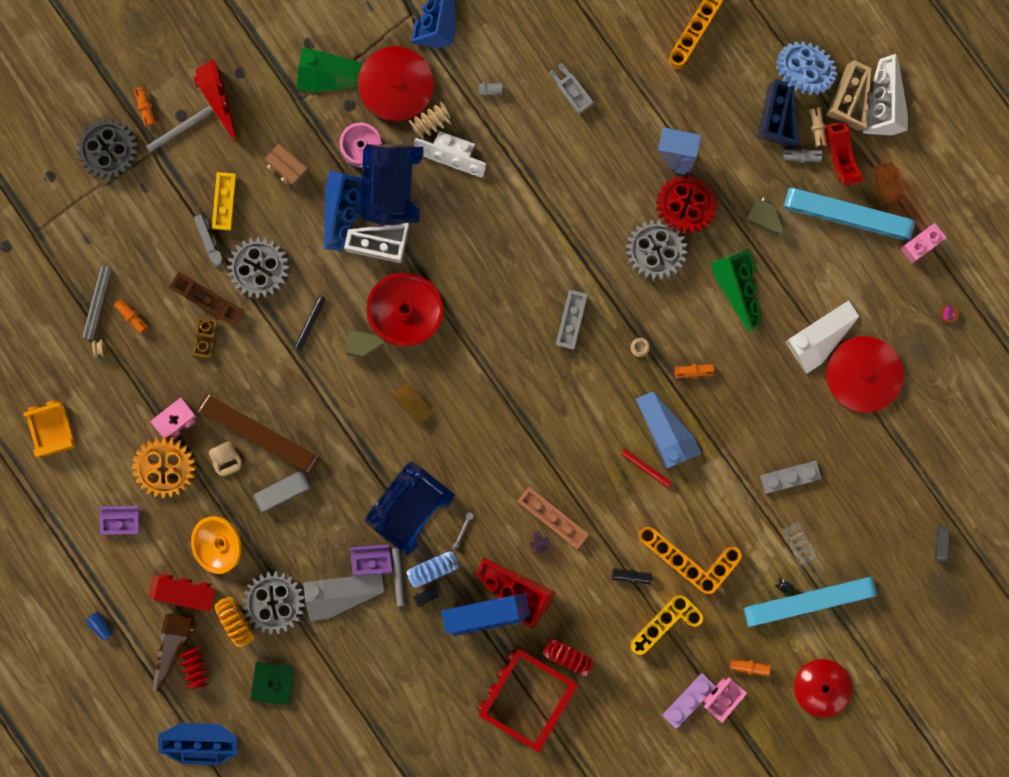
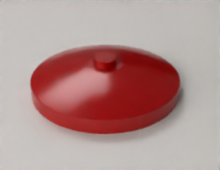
M400 46L385 47L370 55L364 62L358 78L359 95L365 107L376 117L389 122H404L421 114L428 106L434 89L433 74L428 63L417 52Z
M396 273L383 278L373 287L367 300L366 315L371 329L381 340L398 347H413L428 341L436 333L442 321L443 303L437 289L425 278L412 273Z
M860 336L845 341L832 353L826 367V381L830 393L839 404L854 412L870 413L883 409L897 397L903 384L904 372L898 354L889 344L875 337Z

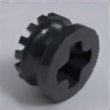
M778 578L779 583L775 587L791 594L790 589L794 588V585Z

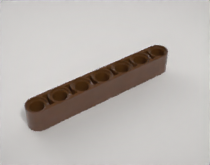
M206 393L196 409L309 474L312 473L320 459L317 455Z

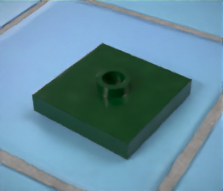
M256 661L250 701L289 706L295 667Z

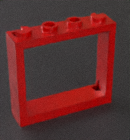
M518 648L516 651L512 650L507 660L510 662L506 668L503 666L497 677L500 679L497 684L493 683L487 693L490 696L487 701L483 700L477 709L480 711L478 716L539 752L579 684ZM520 656L568 685L535 742L487 714Z

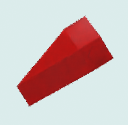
M486 558L482 559L476 573V577L498 599L526 593L531 616L525 617V621L520 623L531 629L537 625L548 611L556 594L555 591Z

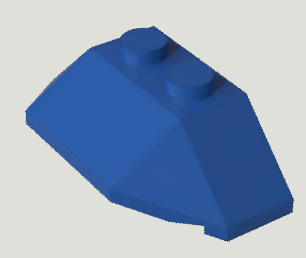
M180 723L158 734L159 753L165 754L180 764L220 765L235 757L238 753L237 737L220 724Z

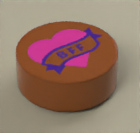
M946 304L939 310V318L944 323H953L959 317V310L953 304Z

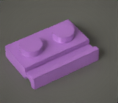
M140 506L100 507V535L140 534Z
M389 544L350 548L353 576L392 573Z

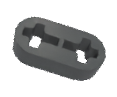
M937 526L934 551L935 562L946 563L949 544L948 526Z

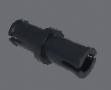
M613 568L612 580L629 582V584L642 583L650 585L652 573L638 572L635 569L621 570Z

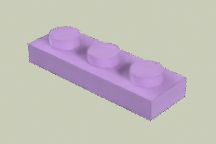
M701 673L662 716L677 729L716 686Z

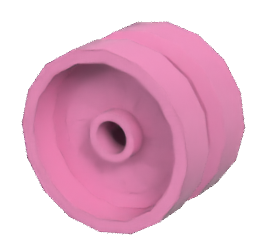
M354 123L348 126L341 134L340 150L346 162L352 167L359 169L370 168L381 158L383 151L381 137L370 124Z

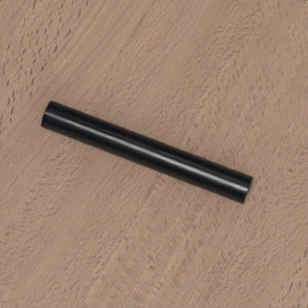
M319 295L294 347L302 350L326 300L325 297Z

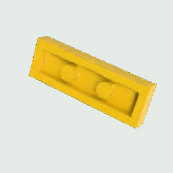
M217 172L212 219L213 230L232 231L237 177L235 173Z

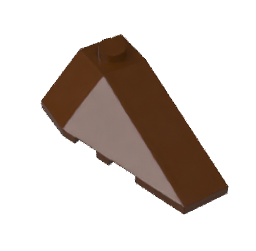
M174 613L165 614L160 640H164V643L158 650L157 656L161 662L157 664L152 691L160 690L178 656L188 642L191 633L194 634L196 628L194 617Z

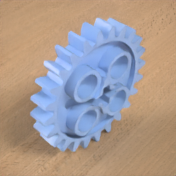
M795 41L794 45L789 43L787 47L784 46L776 61L778 64L776 69L780 70L778 75L784 76L782 81H788V87L795 86V91L799 88L802 94L807 91L809 95L813 91L818 95L820 91L824 93L826 89L829 90L836 80L837 73L835 71L837 67L833 66V60H829L830 55H824L825 50L819 51L818 45L813 48L812 43L806 46L804 41H802L801 45Z

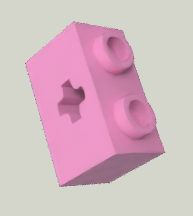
M934 223L905 244L900 250L912 264L945 240L946 236Z
M180 397L150 422L162 437L166 436L168 441L172 437L174 439L181 434L179 431L184 427L186 429L191 427L196 422L194 419L198 416L186 401ZM173 417L178 418V420H177V421H178V424H177V425L174 424V423H172V422H173V419H172Z

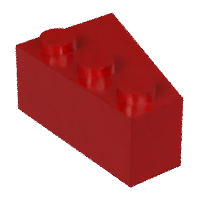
M162 573V576L153 574L148 595L151 599L211 612L216 591L215 588L211 587V583L200 581V584L192 583V579L181 577V580L173 579L174 575Z

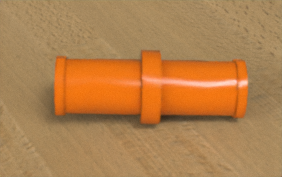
M145 87L134 89L133 91L138 103L137 109L141 112L144 127L155 125L156 121L151 110L152 103H149Z
M123 298L114 304L113 307L123 315L126 323L129 322L139 334L148 328V325L137 315L138 312L133 310Z
M691 364V366L674 367V370H676L674 371L675 379L688 377L697 379V377L714 376L713 364Z
M731 659L730 671L744 672L750 676L757 674L769 677L771 665L755 663L753 660L748 662Z

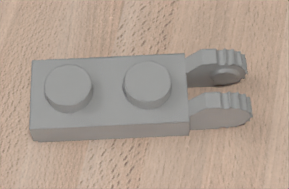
M561 63L558 67L565 76L564 79L560 80L553 70L548 73L576 113L580 115L594 105V102L574 75L570 74Z
M201 214L197 215L194 220L213 266L219 267L223 261L220 252L214 249V247H217L214 236L210 237L207 230L210 229L206 218L202 219Z

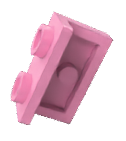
M730 677L727 680L723 678L716 686L718 688L717 692L714 695L710 693L704 700L706 703L704 708L721 723L725 721L747 695V692Z

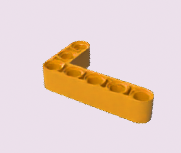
M702 0L701 5L670 54L669 65L672 69L679 70L684 67L724 0ZM709 9L712 14L705 15L702 10ZM698 24L702 30L695 31L692 26ZM684 40H689V41H691L692 46H690V47L684 46V45H683V41H684ZM680 56L683 61L677 63L673 60V57Z
M645 527L640 530L638 535L642 544L703 594L714 593L739 563L742 556L738 548H726L707 572H705L655 529ZM645 530L651 531L653 535L652 540L645 541L642 534ZM660 543H665L668 547L667 552L664 554L659 553L657 549ZM730 550L735 551L737 554V558L734 561H730L727 558V553ZM675 555L681 556L683 560L680 566H675L672 562ZM718 565L724 567L725 571L722 576H718L715 573V568ZM692 567L697 570V576L694 579L689 578L687 574L688 569ZM705 580L712 582L710 591H705L702 587Z

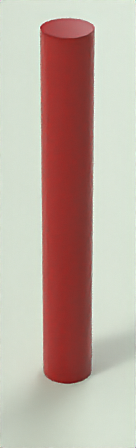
M624 449L621 453L623 457L668 488L672 483L627 449Z

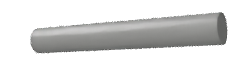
M394 548L392 549L398 607L405 606L400 549Z

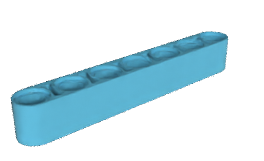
M795 188L788 189L784 208L905 241H911L916 221Z
M872 576L747 606L743 609L747 625L750 627L877 596V591Z

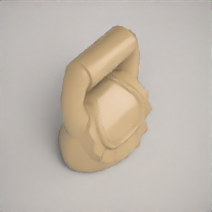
M232 442L222 443L209 450L213 467L220 476L226 477L241 469L242 460L235 451ZM233 459L237 461L236 464L220 470L219 465H223Z

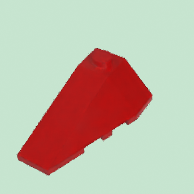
M211 60L195 70L196 76L193 77L195 86L200 88L233 141L236 142L238 140L221 72L215 60Z

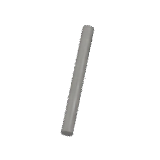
M210 105L148 144L146 146L149 152H152L214 112Z

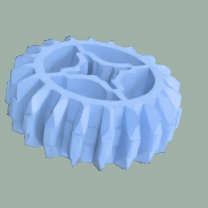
M450 551L432 558L407 571L409 582L413 587L417 588L457 570L459 567L458 560L454 553Z

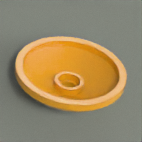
M219 516L206 517L197 523L192 532L191 547L194 557L205 570L215 574H222L232 570L237 565L242 551L241 539L236 528L228 520Z

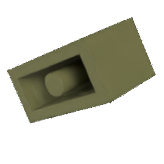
M756 198L745 222L780 237L783 233V228L775 207L765 198Z
M349 330L344 353L348 354L350 359L359 360V357L365 358L387 343L376 335Z

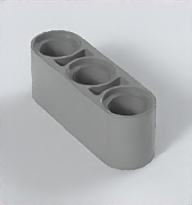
M302 470L259 491L253 497L261 513L312 487Z

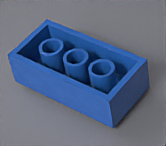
M526 593L441 611L445 633H452L453 636L505 626L507 623L508 625L524 622L525 617L531 616Z

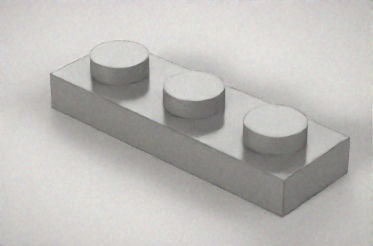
M569 290L555 346L574 350L587 299L586 293Z
M817 461L763 474L760 475L764 493L767 494L820 480L821 475Z

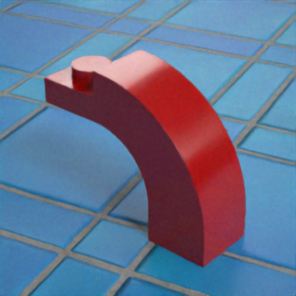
M845 121L826 125L829 152L839 183L854 185L858 182H863L862 174L853 157L850 130Z

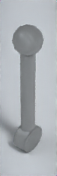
M471 512L466 514V521L457 541L453 544V549L455 550L460 548V541L468 523L473 519Z

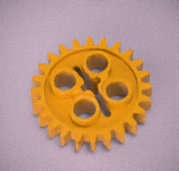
M166 436L163 437L162 441L155 437L154 443L148 439V446L142 444V450L137 449L136 454L138 456L133 458V461L136 463L132 465V468L137 469L133 472V476H139L136 479V483L142 482L141 489L147 487V494L154 491V497L161 493L162 498H164L165 494L168 493L171 498L174 491L179 495L180 488L185 491L187 488L186 484L190 485L192 482L190 478H194L195 475L191 471H194L196 466L190 465L194 463L195 458H189L192 455V451L186 452L187 445L181 447V440L174 443V437L170 441H167ZM162 451H165V452H166L165 467H166L167 469H166V472H165V481H166L165 483H162V475H163V467L161 466V465H162V462H163V454H162ZM156 454L159 460L153 461L149 455ZM176 455L179 460L171 461L169 456ZM156 473L159 478L152 479L149 474ZM169 474H176L178 476V479L172 480L169 477Z

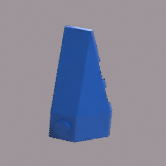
M428 0L421 8L424 12L420 21L416 20L411 43L435 48L452 45L456 31L455 0Z
M329 171L325 189L324 249L342 251L348 229H351L355 219L358 220L362 205L366 204L369 199L373 180Z

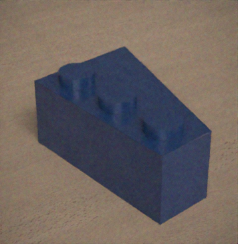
M775 79L768 86L757 138L793 148L799 144L796 128L797 120L795 118L794 86L788 87V82Z

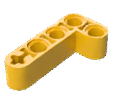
M681 595L675 596L632 639L630 649L637 655H643L679 618L689 626L696 627L703 622V614L686 597ZM677 599H683L685 602V606L681 610L675 607ZM666 612L671 615V621L667 624L661 621L662 614ZM692 612L697 613L699 616L696 623L689 621V615ZM652 626L658 629L657 636L653 638L649 637L647 633L648 629ZM644 634V636L651 642L648 644V642L645 641L642 644L643 650H635V642H642L644 638H642L641 635Z

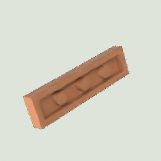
M528 487L517 502L575 549H578L589 536L586 531L532 488Z

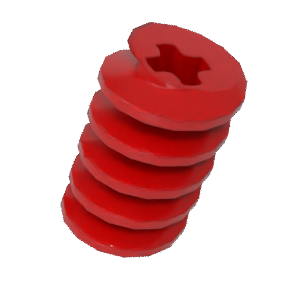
M202 647L183 651L178 656L179 659H185V661L180 663V666L187 667L182 673L189 675L184 679V681L190 682L186 689H196L210 685L205 683L209 676H203L207 669L201 668L205 661H199L204 655L203 653H197Z

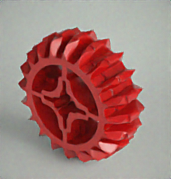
M553 638L549 639L544 647L543 655L578 674L588 676L593 669L595 662L593 658Z

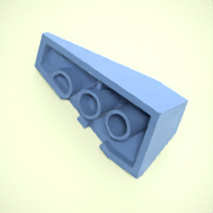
M654 391L636 398L666 469L701 454L694 436Z

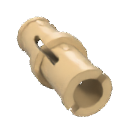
M815 108L810 109L813 124L811 130L814 131L815 146L817 148L821 147L820 139L822 140L823 147L827 146L826 124L823 122L822 108H817V116Z

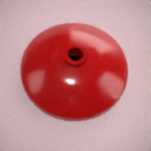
M816 659L805 664L797 673L794 681V694L800 707L807 713L821 718L832 717L843 711L850 702L852 682L848 672L837 662L829 659ZM824 685L828 686V691L826 693L822 691V687Z

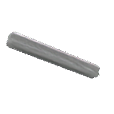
M101 266L85 324L83 338L93 340L111 275L112 269L107 266Z

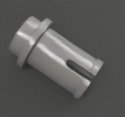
M482 82V84H479V95H483V97L485 95H502V83L485 84V82Z

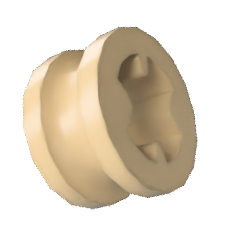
M103 339L99 342L93 340L92 349L94 357L96 358L98 355L105 357L106 351Z

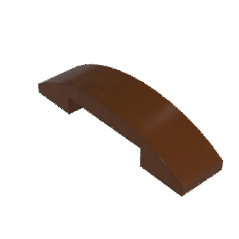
M179 271L169 286L174 292L236 327L245 312L242 308L215 294Z

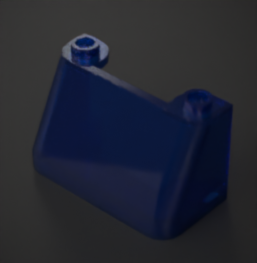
M367 144L364 147L360 214L364 220L381 225L419 222L420 209L415 202L410 201L412 164L421 163L424 146Z
M411 461L404 466L368 512L365 523L408 556L417 548V538L415 537L438 506L440 508L448 507L452 503L455 494Z

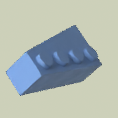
M662 128L658 151L670 169L675 170L676 174L686 175V173H690L697 158L701 135Z

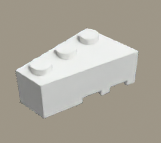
M409 223L348 229L344 249L349 253L402 264L410 228Z

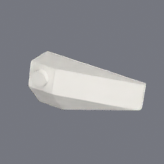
M893 54L879 59L873 80L875 82L873 92H870L868 96L870 102L866 111L867 126L863 129L865 134L895 135L908 131V112L898 55Z
M847 301L785 342L806 374L826 360L858 319L859 315L851 303Z

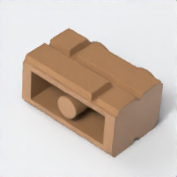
M280 143L264 160L267 164L266 168L271 173L275 174L277 172L282 176L280 180L287 186L291 184L293 187H296L309 172L308 167Z

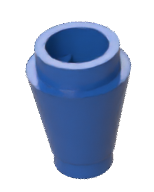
M96 611L85 620L88 623L87 626L102 640L112 635L103 613L100 614L99 611Z

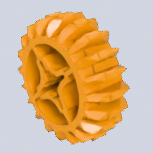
M230 596L219 600L215 604V611L231 641L239 648L250 644L254 640V633L238 603Z

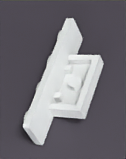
M439 131L434 144L419 138L414 140L413 153L482 178L487 165L485 162L470 157L474 149V143Z

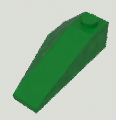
M302 47L296 89L320 93L329 90L337 91L345 88H358L359 73L364 63Z
M747 248L710 262L717 283L747 331L749 332L760 327L759 303L755 300L757 284L753 283L752 274L756 272L750 249Z

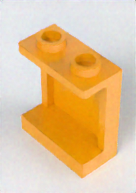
M58 400L49 401L46 403L47 406L41 408L39 405L29 407L28 411L23 413L29 424L35 446L33 451L37 458L76 447L65 405L62 402H58Z

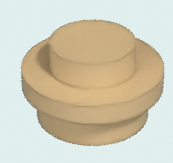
M636 338L631 343L630 349L635 356L643 357L649 352L650 345L646 339Z

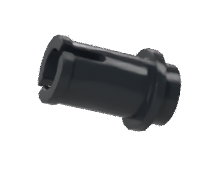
M434 586L420 594L416 593L413 599L419 608L420 606L424 607V604L439 596Z

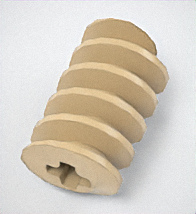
M440 102L441 108L434 105V112L431 109H427L428 116L421 113V120L418 117H414L415 124L409 120L413 131L422 140L425 139L424 133L431 136V129L438 132L437 125L444 128V121L449 125L451 124V117L442 102Z

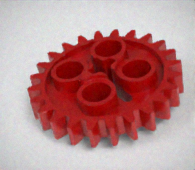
M681 174L679 180L673 176L672 182L667 180L665 185L661 186V191H658L657 197L659 198L655 201L658 204L656 211H661L658 218L664 217L662 224L669 223L668 229L675 227V233L679 229L682 230L683 235L686 230L692 235L694 229L700 233L701 227L706 229L707 223L711 224L712 218L716 215L714 211L718 207L715 205L717 198H712L715 191H708L710 185L704 186L705 180H702L700 183L697 182L698 176L694 180H691L690 174L687 179H684V176ZM680 190L684 192L685 195H679L676 191ZM692 190L693 194L689 201L684 218L681 219L680 215L685 205V201L688 197L689 191ZM699 197L703 202H697L694 198ZM670 207H676L678 212L672 211ZM688 214H694L696 218L692 219Z

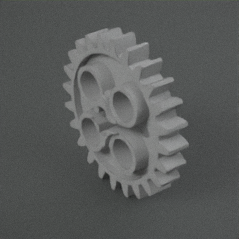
M659 219L657 224L650 220L649 225L643 222L642 228L637 225L635 228L636 232L631 231V237L627 238L629 244L625 246V249L629 250L626 252L625 257H631L627 263H634L632 271L638 269V276L644 273V279H647L650 275L652 281L655 280L656 276L662 281L663 275L669 279L670 272L676 275V268L681 270L682 265L680 263H684L686 260L682 256L687 255V251L682 250L687 247V244L681 243L685 237H678L680 230L675 233L673 231L674 227L668 229V223L661 225ZM657 235H662V236H664V237H665V241H662V242H661V241H658V240L656 239V236H657ZM645 242L648 248L642 249L639 243ZM653 247H655L656 250L659 249V253H657V251H652ZM671 252L674 257L667 258L664 253ZM648 259H653V260H655L656 265H654V266L649 265V264L647 263V260H648Z
M257 237L256 242L249 238L248 244L242 241V248L236 245L238 252L231 251L234 259L229 258L228 261L232 265L227 266V269L232 270L228 276L234 277L231 280V284L238 283L235 289L238 291L243 288L242 295L249 292V298L256 294L257 299L260 298L261 294L267 298V292L275 295L273 290L275 288L280 291L279 283L286 284L282 278L289 277L284 271L290 269L289 266L284 265L289 262L287 258H283L286 253L284 251L279 253L281 246L278 245L274 248V241L268 244L267 238L261 242L260 237ZM253 251L260 252L257 259L250 258ZM244 259L251 261L257 266L260 265L265 271L272 273L273 277L266 275L260 270L256 271L252 265L245 263ZM270 260L276 261V266L272 269L267 268V263ZM249 267V274L242 276L241 269ZM261 276L266 277L264 285L257 284V279Z
M275 571L274 577H272L271 573L267 572L266 578L263 574H260V581L254 578L253 582L255 585H247L251 589L250 592L244 591V594L248 596L247 599H242L243 602L247 603V606L242 607V609L248 610V613L244 616H251L249 624L256 622L255 629L261 626L262 633L269 629V634H273L274 629H276L277 634H280L281 628L287 632V625L295 627L293 620L300 621L297 615L304 614L303 611L299 610L300 607L305 606V604L300 603V600L304 599L305 596H299L303 589H296L299 583L295 582L292 584V576L285 579L286 573L279 577L278 571ZM270 586H273L274 600H278V604L275 605L278 620H275L273 605H269V602L272 601ZM280 586H284L287 590L284 597H280L277 594V589ZM262 589L267 592V598L263 601L258 598V592ZM283 605H287L290 609V613L287 616H283L280 613V608ZM265 608L271 613L270 618L267 620L261 616V612Z

